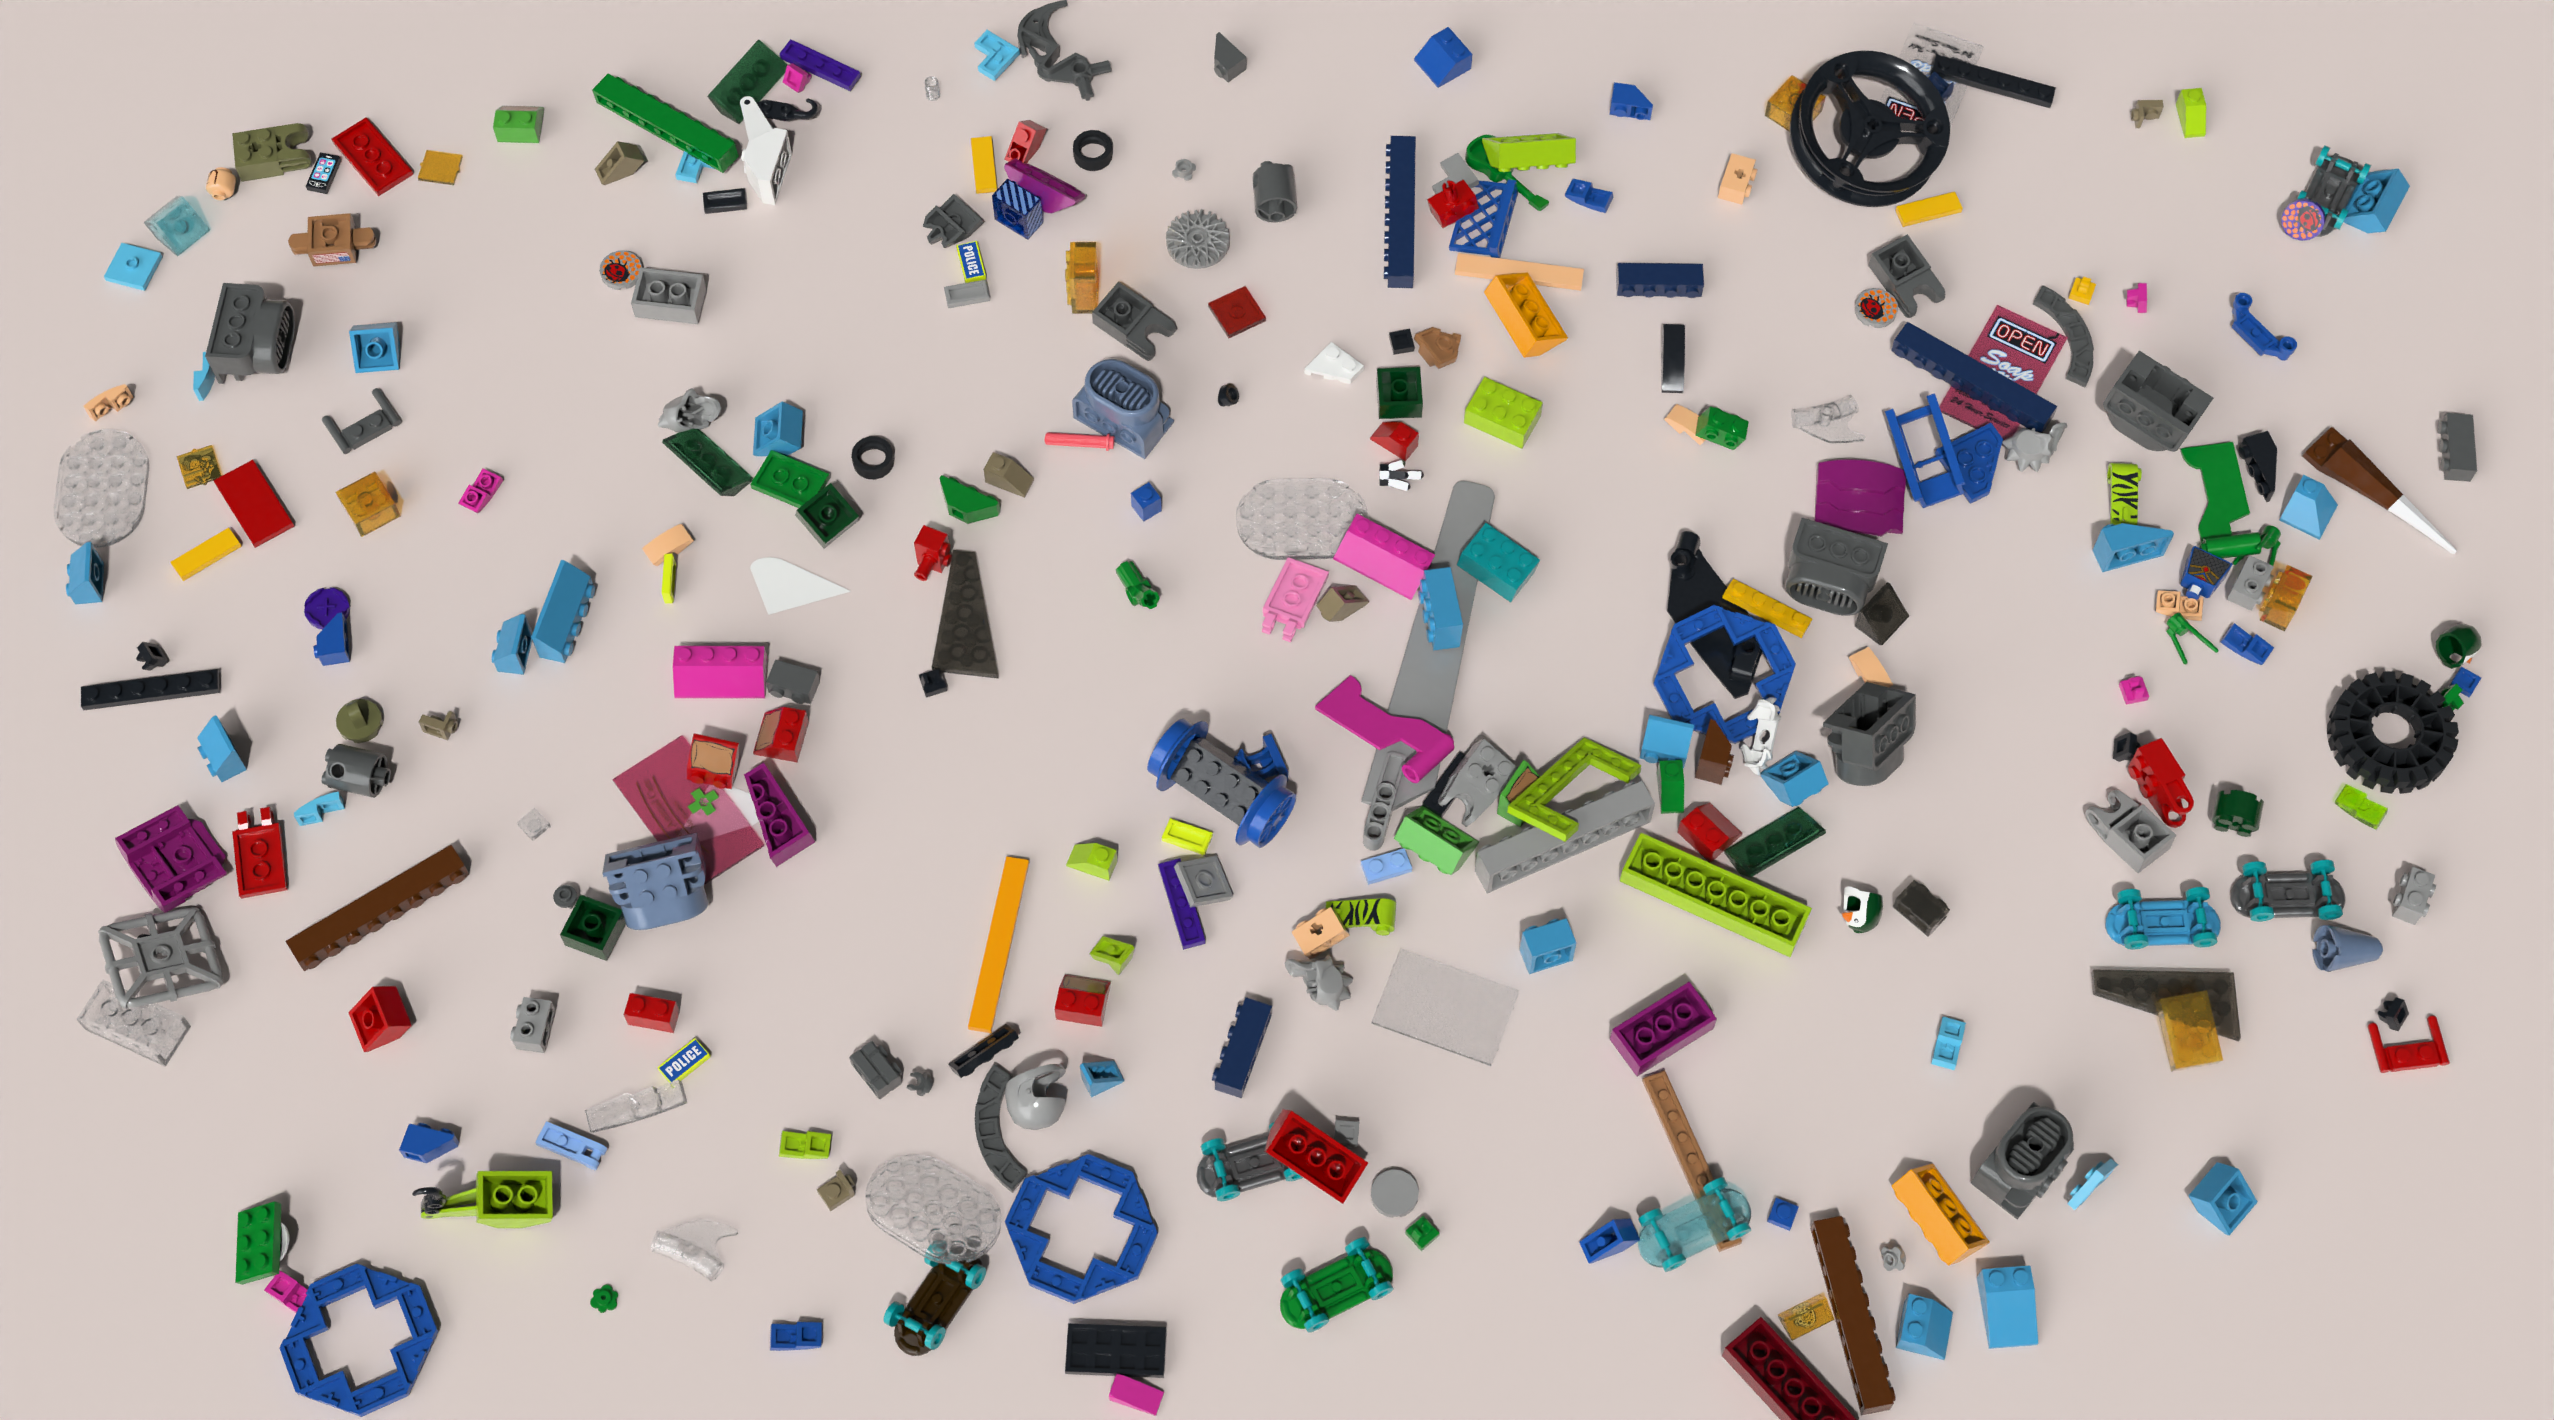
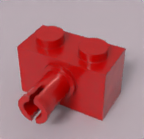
M1464 179L1456 184L1453 181H1447L1448 187L1446 183H1443V191L1427 199L1430 212L1442 228L1479 209L1476 195Z
M923 525L914 542L917 563L919 565L914 572V576L921 581H927L931 570L942 573L945 566L948 567L950 565L952 554L950 552L951 544L948 540V534Z

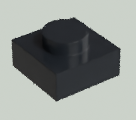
M1410 329L1389 332L1393 355L1414 351L1415 346Z

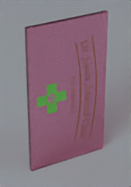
M681 735L612 780L657 842L693 833L698 834L706 863L705 885L764 847V844L723 789L716 788L714 785L697 784L687 780V764L691 746Z

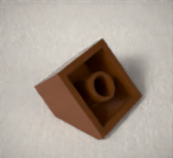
M1710 719L1695 778L1721 785L1723 777L1728 778L1734 755L1730 754L1731 743L1713 719Z

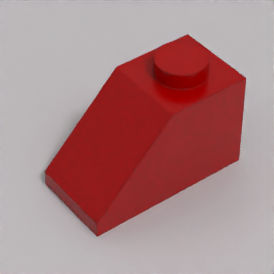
M1382 422L1372 434L1370 440L1406 461L1418 447L1419 433L1402 422Z

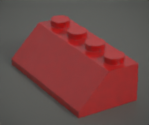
M1286 1109L1281 1111L1271 1127L1264 1151L1341 1204L1345 1202L1368 1164L1367 1161L1293 1111Z

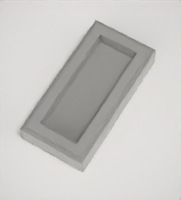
M986 280L944 287L948 308L990 301Z

